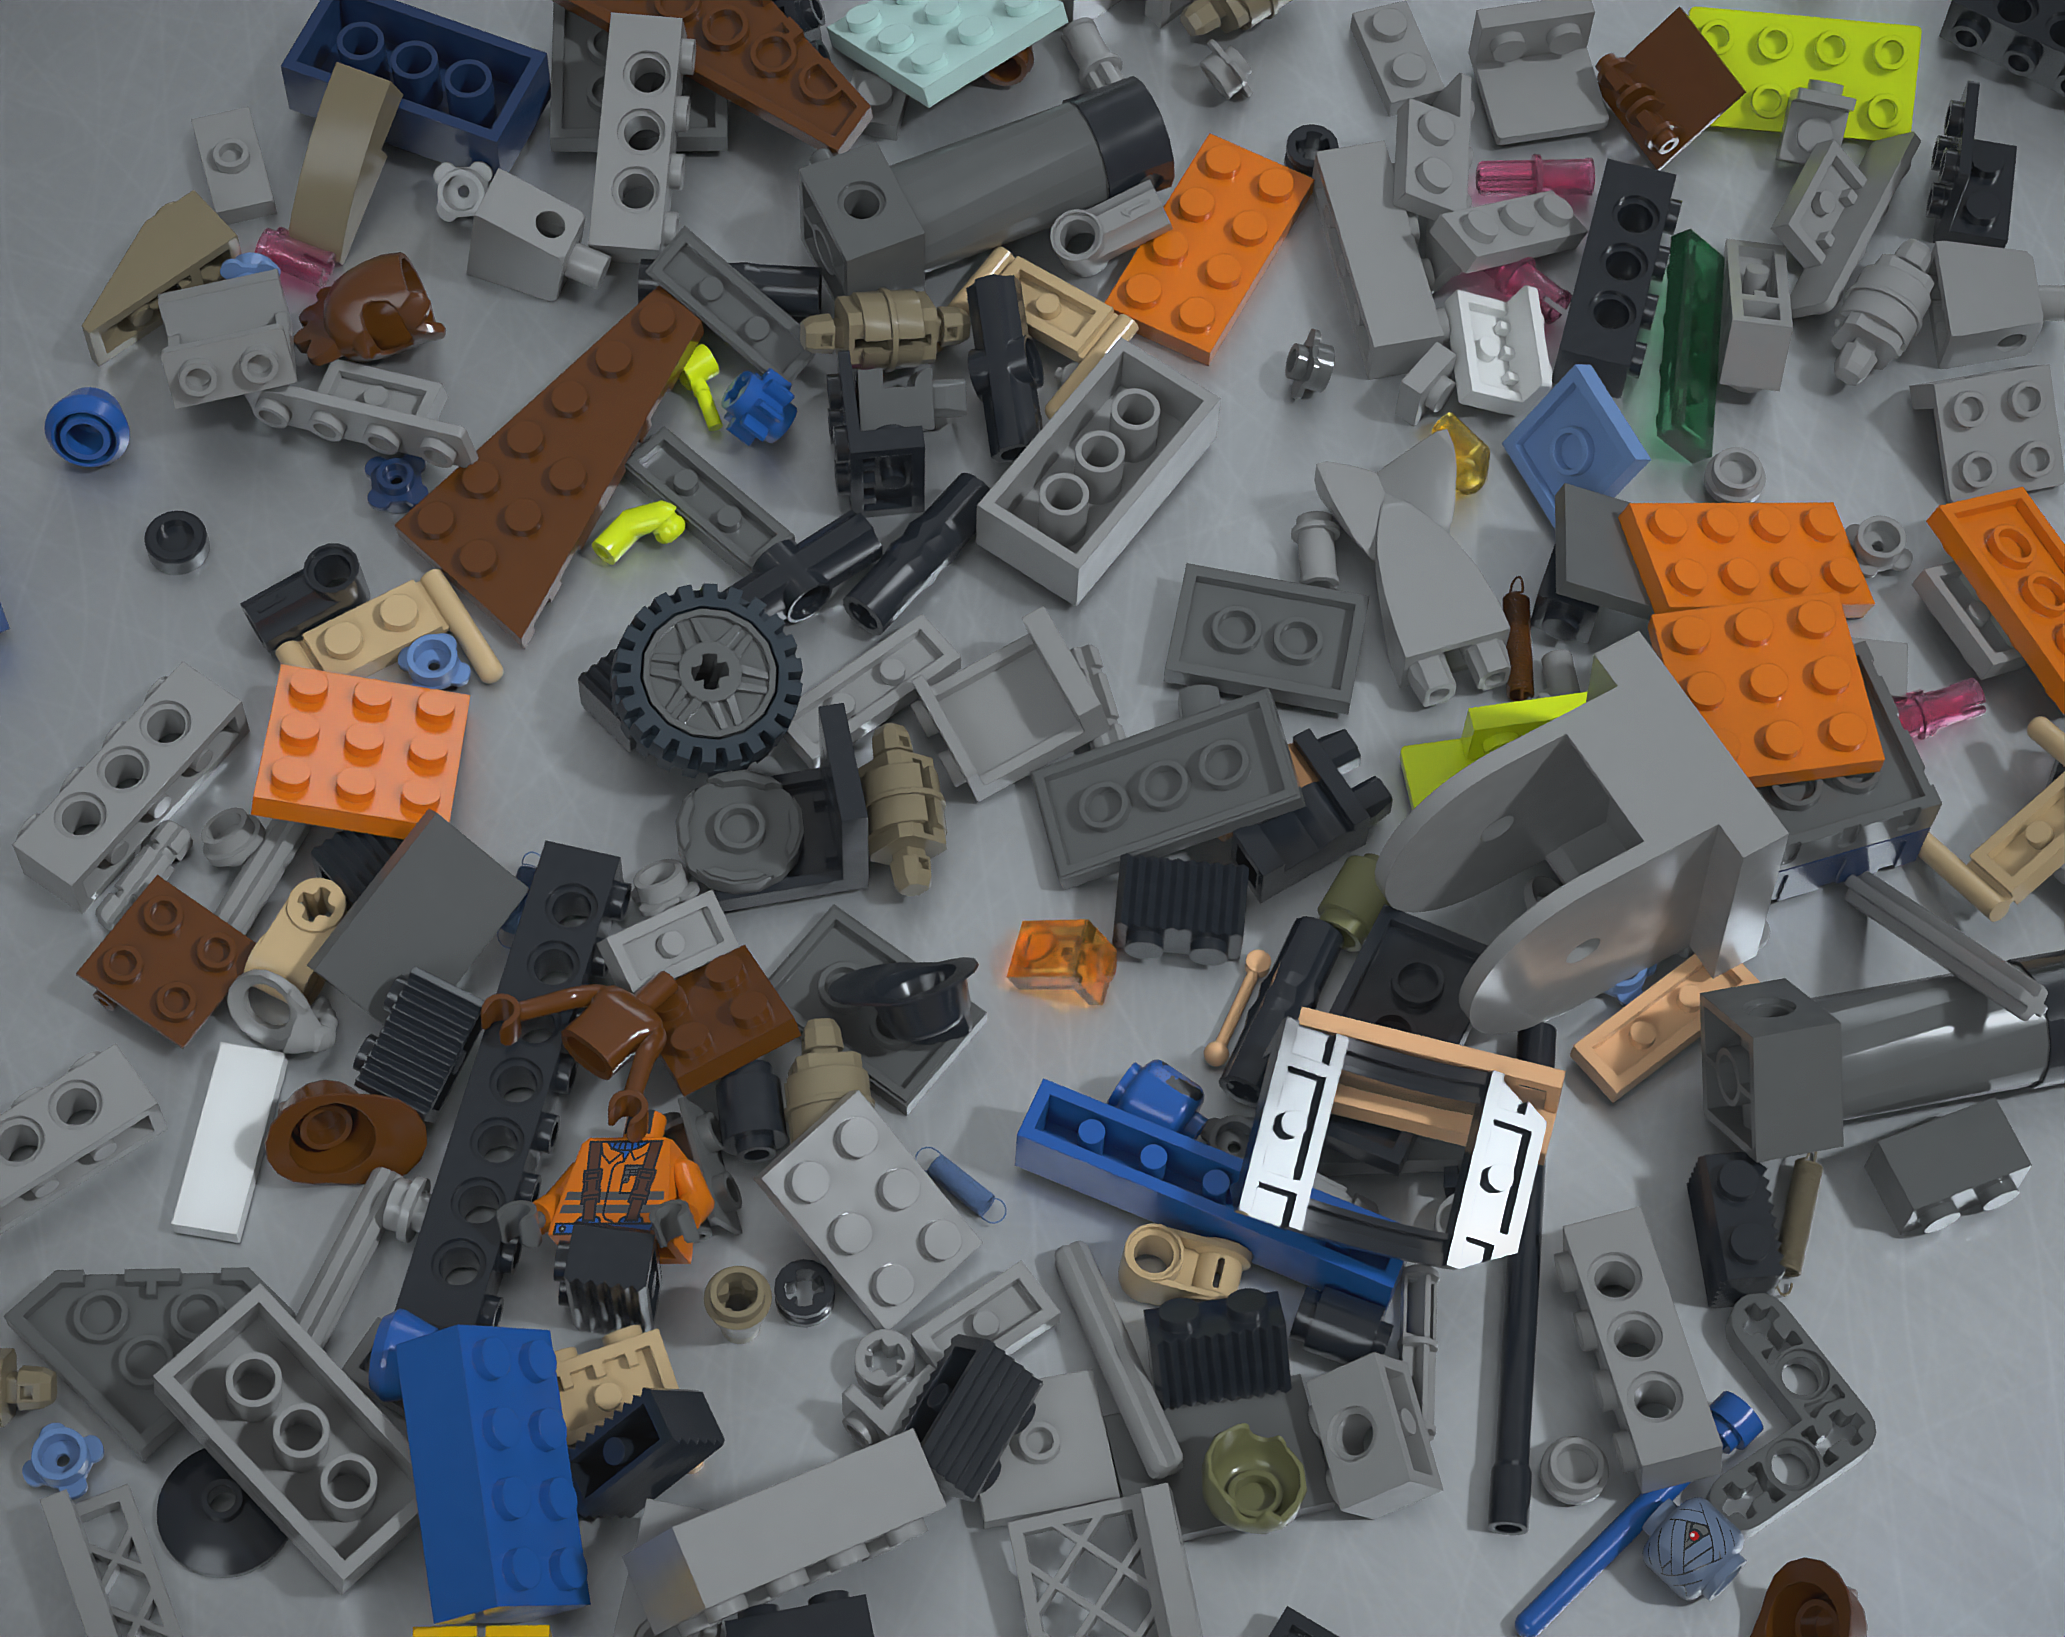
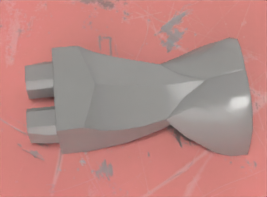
M1447 429L1436 431L1377 473L1351 465L1326 461L1316 464L1314 478L1316 490L1321 501L1343 530L1375 561L1377 590L1390 666L1399 688L1411 685L1424 707L1446 702L1455 695L1457 685L1452 673L1469 669L1477 689L1485 691L1505 685L1508 682L1511 671L1506 649L1511 628L1501 605L1478 566L1449 534L1455 510L1457 463L1454 445Z

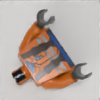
M649 1109L648 1131L642 1140L631 1142L627 1139V1127L633 1118L627 1116L623 1137L589 1138L582 1143L575 1162L567 1168L545 1195L534 1202L518 1200L504 1204L498 1209L496 1215L502 1243H509L515 1237L521 1236L525 1247L537 1248L542 1243V1235L548 1232V1236L558 1246L560 1240L570 1241L574 1222L582 1221L653 1230L658 1242L660 1264H691L693 1242L699 1240L697 1229L712 1213L715 1201L698 1164L689 1160L673 1140L664 1137L666 1117L658 1111Z

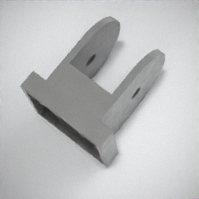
M1637 631L1594 654L1586 703L1479 758L1445 781L1417 805L1396 828L1382 849L1376 863L1375 881L1386 900L1395 909L1413 913L1426 912L1448 907L1474 897L1546 859L1563 883V886L1537 902L1500 933L1473 964L1460 989V1008L1473 1027L1487 1034H1505L1527 1029L1541 1022L1553 1019L1689 946L1696 953L1713 979L1756 956L1789 832L1640 631Z

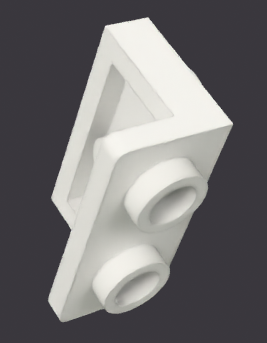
M1525 285L1507 302L1456 290L1444 302L1450 326L1451 351L1456 354L1454 373L1460 404L1520 417L1551 389L1552 367L1548 359L1544 333V317L1541 313L1537 288Z

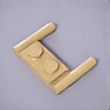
M1001 246L993 250L947 306L961 308L970 317L966 288L971 286L975 279L996 274L1002 276L1014 275L1021 281L1029 336L1079 363L1073 373L1046 404L1045 414L1049 420L1116 341L1122 337L1129 342L1139 330L1137 323L1125 314L1117 315L1114 313L1113 307L1020 256L1014 258L1007 249ZM938 342L936 353L940 352L944 348L941 347Z
M441 569L430 570L422 576L419 582L415 583L414 579L321 624L303 633L302 640L298 642H285L275 652L279 662L284 665L366 678L398 662L400 651L410 646L419 637L451 631L484 683L491 684L497 682L504 672L503 666Z
M2039 716L2032 719L2027 727L2028 736L2065 767V733L2046 717ZM2065 772L1969 855L1971 861L1967 865L1930 832L1918 856L1990 921H1999L2007 914L2013 901L2018 905L2065 863Z

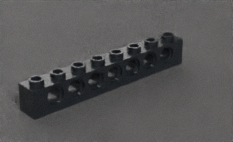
M545 840L496 994H509L515 997L517 1001H524L574 986L594 984L596 977L605 978L609 969L596 943L609 936L613 920L623 921L628 910L632 886L631 883H626L623 880L621 857ZM570 915H582L588 918L585 923L577 927H566L559 924L562 919ZM555 971L571 975L565 982L557 985H550L541 981L545 975ZM574 1008L522 1021L521 1036L510 1046L500 1043L499 1033L504 1023L503 1020L492 1023L488 1029L484 1030L394 1311L406 1309L439 1330L457 1324L499 1327L504 1299L503 1297H498L497 1294L503 1275H514L522 1251V1237L518 1236L509 1243H502L497 1215L484 1223H472L467 1221L465 1217L472 1209L479 1206H489L498 1211L504 1204L512 1201L526 1200L534 1202L539 1198L542 1178L541 1175L535 1174L541 1152L551 1154L554 1149L560 1126V1116L554 1114L559 1094H570L578 1068V1062L563 1045L561 1031L586 1008ZM534 1029H546L553 1033L547 1040L540 1043H529L522 1039L526 1033ZM517 1087H527L535 1091L529 1099L522 1102H510L503 1098L508 1091ZM508 1146L516 1150L515 1154L504 1162H490L484 1158L495 1147ZM459 1267H471L478 1271L477 1276L471 1282L464 1285H453L445 1281L448 1274Z

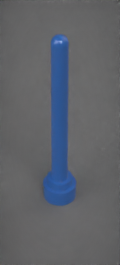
M1723 1391L1709 1405L1723 1445L1722 1452L1725 1454H1730L1735 1448L1744 1450L1763 1431V1424L1755 1411L1743 1399L1732 1392ZM1691 1482L1645 1494L1640 1493L1517 1616L1515 1620L1516 1632L1521 1637H1537L1643 1531L1642 1526L1652 1513L1667 1499L1670 1498L1673 1501Z

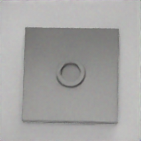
M1093 1369L1039 1378V1380L1043 1381V1386L1034 1400L1036 1411L1032 1421L1022 1432L1013 1435L999 1459L1001 1462L999 1477L987 1491L978 1495L984 1529L1005 1526L1007 1522L1120 1498Z

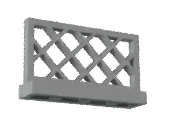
M1168 1483L1141 1488V1493L1007 1522L1029 1637H1051L1044 1632L1042 1615L1057 1592L1089 1612L1074 1637H1087L1098 1619L1126 1637H1146L1154 1623L1156 1624L1158 1637H1203L1175 1498ZM1133 1513L1138 1539L1122 1563L1090 1543L1105 1519ZM1089 1523L1081 1536L1067 1528ZM1055 1530L1075 1543V1546L1054 1578L1031 1564L1026 1536ZM1085 1550L1116 1570L1095 1605L1063 1585ZM1140 1554L1146 1579L1131 1570ZM1034 1576L1049 1585L1039 1601ZM1125 1577L1147 1590L1150 1595L1152 1608L1136 1632L1104 1612V1609Z

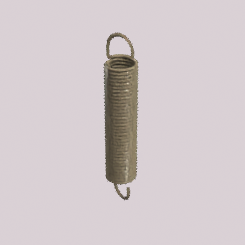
M1814 1152L1813 1161L1806 1160L1810 1153H1807L1806 1157L1795 1160L1778 1241L1782 1243L1778 1252L1784 1255L1780 1264L1787 1268L1783 1276L1798 1277L1802 1274L1824 1170L1816 1162L1817 1152ZM1790 1283V1288L1787 1293H1782L1779 1289V1286H1777L1776 1289L1781 1296L1786 1297L1790 1294L1793 1288V1283Z

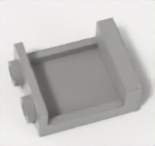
M278 269L158 294V305L168 337V347L161 350V361L175 409L297 383L292 321Z
M1044 606L1022 617L1028 632L1027 635L932 686L928 685L923 674L911 680L920 697V700L910 705L928 738L939 732L948 748L938 754L946 772L955 787L967 782L977 802L1024 778L1031 771L1046 766L1111 730L1101 703Z

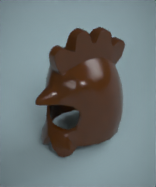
M396 252L382 254L366 260L346 271L334 281L332 286L320 289L316 294L318 301L306 307L299 315V321L303 328L294 335V344L301 353L307 354L308 360L313 366H322L342 356L351 362L366 363L408 351L429 341L443 339L446 335V328L442 323L436 322L431 301L415 267L404 253Z

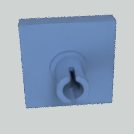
M1575 364L1502 442L1503 447L1554 528L1555 494L1564 483L1615 498L1651 461L1650 456L1591 365Z

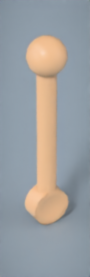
M1253 950L1247 955L1245 961L1246 976L1216 1040L1209 1043L1204 1049V1058L1211 1066L1219 1067L1224 1065L1229 1059L1227 1045L1258 978H1263L1270 971L1271 957L1263 950Z

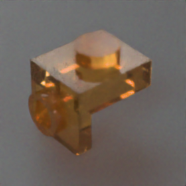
M1089 919L1022 921L1006 977L1018 990L1074 989L1088 1005H1103L1109 983L1113 980L1116 973L1117 950Z

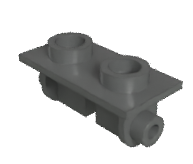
M681 1097L678 1099L681 1114L679 1112L663 1114L667 1119L664 1137L673 1140L689 1160L698 1164L715 1201L712 1213L697 1229L699 1240L693 1243L709 1239L712 1236L711 1227L720 1225L736 1236L742 1234L737 1210L742 1207V1198L734 1178L725 1169L721 1150L725 1148L721 1142L719 1120L712 1112H706L685 1097Z

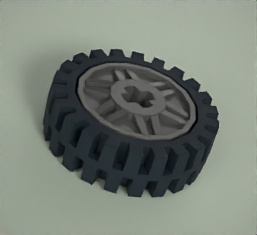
M704 583L700 590L693 591L690 584L678 587L675 593L670 596L665 592L655 597L649 607L644 606L634 616L617 646L610 675V692L613 695L611 705L615 717L620 716V729L627 740L633 737L637 742L636 750L646 759L650 754L658 759L657 766L670 772L672 767L682 769V776L696 778L699 773H707L708 778L718 773L747 770L753 762L758 764L778 745L796 714L802 693L803 683H801L803 668L801 658H796L795 655L797 650L795 639L792 634L785 635L783 632L785 622L777 613L770 617L764 612L766 608L764 602L756 597L753 598L751 603L742 599L743 590L730 586L727 593L718 592V584ZM707 673L709 674V682L718 681L715 689H704V680L695 681L697 674Z

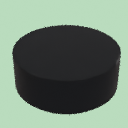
M186 511L163 513L149 524L145 532L144 542L149 559L158 570L172 575L190 573L199 568L208 557L210 542L205 525L192 513Z

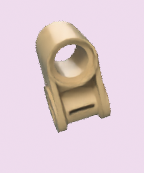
M321 877L309 878L299 883L290 892L287 901L268 931L255 944L246 962L244 973L253 969H259L278 974L294 984L306 997L311 1006L320 994L326 980L310 969L307 964L347 914L346 898L341 888L333 881ZM327 912H331L330 917L325 916ZM311 916L315 918L313 922L309 921ZM264 984L253 985V987L287 1003L283 995L276 989Z
M1149 1223L1139 1226L1129 1235L1118 1268V1280L1122 1290L1130 1298L1140 1303H1149L1156 1306H1161L1164 1302L1174 1298H1188L1195 1302L1228 1298L1231 1293L1238 1290L1242 1272L1251 1267L1253 1256L1246 1247L1227 1239L1204 1237L1169 1228L1162 1224ZM1144 1254L1157 1256L1166 1264L1167 1269L1159 1273H1149L1139 1267L1135 1258ZM1215 1274L1220 1276L1217 1288L1213 1287Z

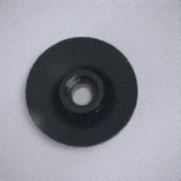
M205 1448L191 1454L177 1465L165 1481L160 1492L157 1504V1525L161 1539L169 1553L178 1563L199 1575L211 1578H233L246 1575L270 1562L289 1539ZM227 1492L236 1496L235 1503L229 1510L217 1512L211 1509V1503L218 1494Z

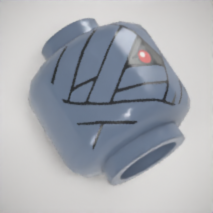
M1703 1497L1688 1499L1680 1506L1676 1505L1669 1498L1652 1513L1642 1526V1529L1650 1536L1643 1548V1562L1672 1591L1684 1600H1693L1701 1595L1708 1601L1713 1600L1733 1581L1747 1563V1560L1740 1555L1744 1546L1743 1534Z

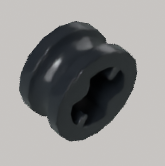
M1302 125L1294 129L1288 136L1286 144L1285 166L1312 178L1315 160L1305 158V149L1323 151L1339 148L1337 138L1330 130L1320 125Z
M800 1259L790 1262L783 1267L775 1279L774 1286L775 1304L780 1316L786 1322L796 1327L805 1328L819 1325L827 1319L834 1308L835 1284L832 1274L824 1265L814 1260ZM812 1281L813 1291L819 1287L823 1290V1292L813 1295L812 1305L798 1306L797 1296L789 1300L786 1295L795 1293L797 1282Z

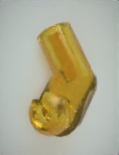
M1452 412L1447 413L1434 425L1431 434L1443 429L1448 430L1456 454V492L1462 495L1474 494L1482 489L1488 481L1490 449Z

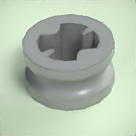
M879 1329L867 1334L860 1340L855 1349L854 1364L858 1384L867 1393L875 1397H883L889 1388L902 1376L910 1374L914 1378L915 1352L912 1343L903 1334L895 1330ZM882 1350L887 1358L897 1355L901 1357L902 1360L896 1361L895 1375L887 1376L886 1372L882 1369H876L871 1372L867 1368L873 1367V1354Z

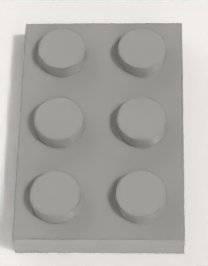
M859 1090L849 1091L753 1178L877 1330H891L983 1244Z

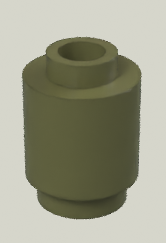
M1366 853L1364 856H1349L1317 908L1320 916L1319 919L1331 924L1344 937L1343 950L1350 952L1359 951L1366 941L1383 905L1391 906L1375 881V868L1379 855Z

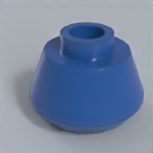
M94 387L76 389L54 404L46 416L44 430L50 447L61 458L72 464L83 467L105 466L118 460L128 447L130 429L123 410L116 398L102 389Z
M398 1309L385 1315L375 1335L368 1381L370 1390L381 1402L389 1403L403 1400L395 1345L439 1331L438 1328L406 1309Z

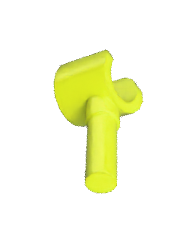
M700 344L696 346L679 380L687 390L693 391L709 431H717L723 427L706 382L719 374V367L707 346Z

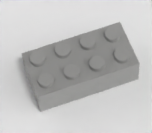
M1120 337L978 503L976 544L1076 607L1216 439L1221 398Z
M261 1283L153 1375L154 1394L341 1595L420 1524L408 1440Z
M912 1428L671 1527L622 1556L654 1635L656 1636L679 1626L683 1637H689L751 1606L766 1604L802 1585L806 1587L842 1571L843 1568L858 1561H867L900 1546L901 1543L927 1532L928 1528L924 1518L947 1506L916 1433Z

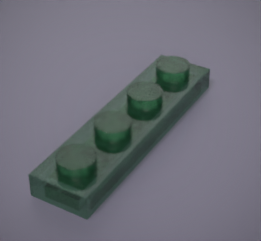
M1690 228L1671 236L1669 264L1666 270L1668 284L1666 311L1663 316L1664 339L1662 362L1659 367L1661 381L1656 428L1657 437L1693 464L1711 458L1713 452L1725 257Z

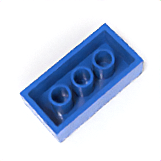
M457 1324L396 1344L395 1348L433 1623L530 1622L591 1605L587 1582L588 1569L583 1555L577 1514V1495L573 1487L566 1440L567 1427L562 1413L556 1373L557 1360L552 1346L550 1330Z

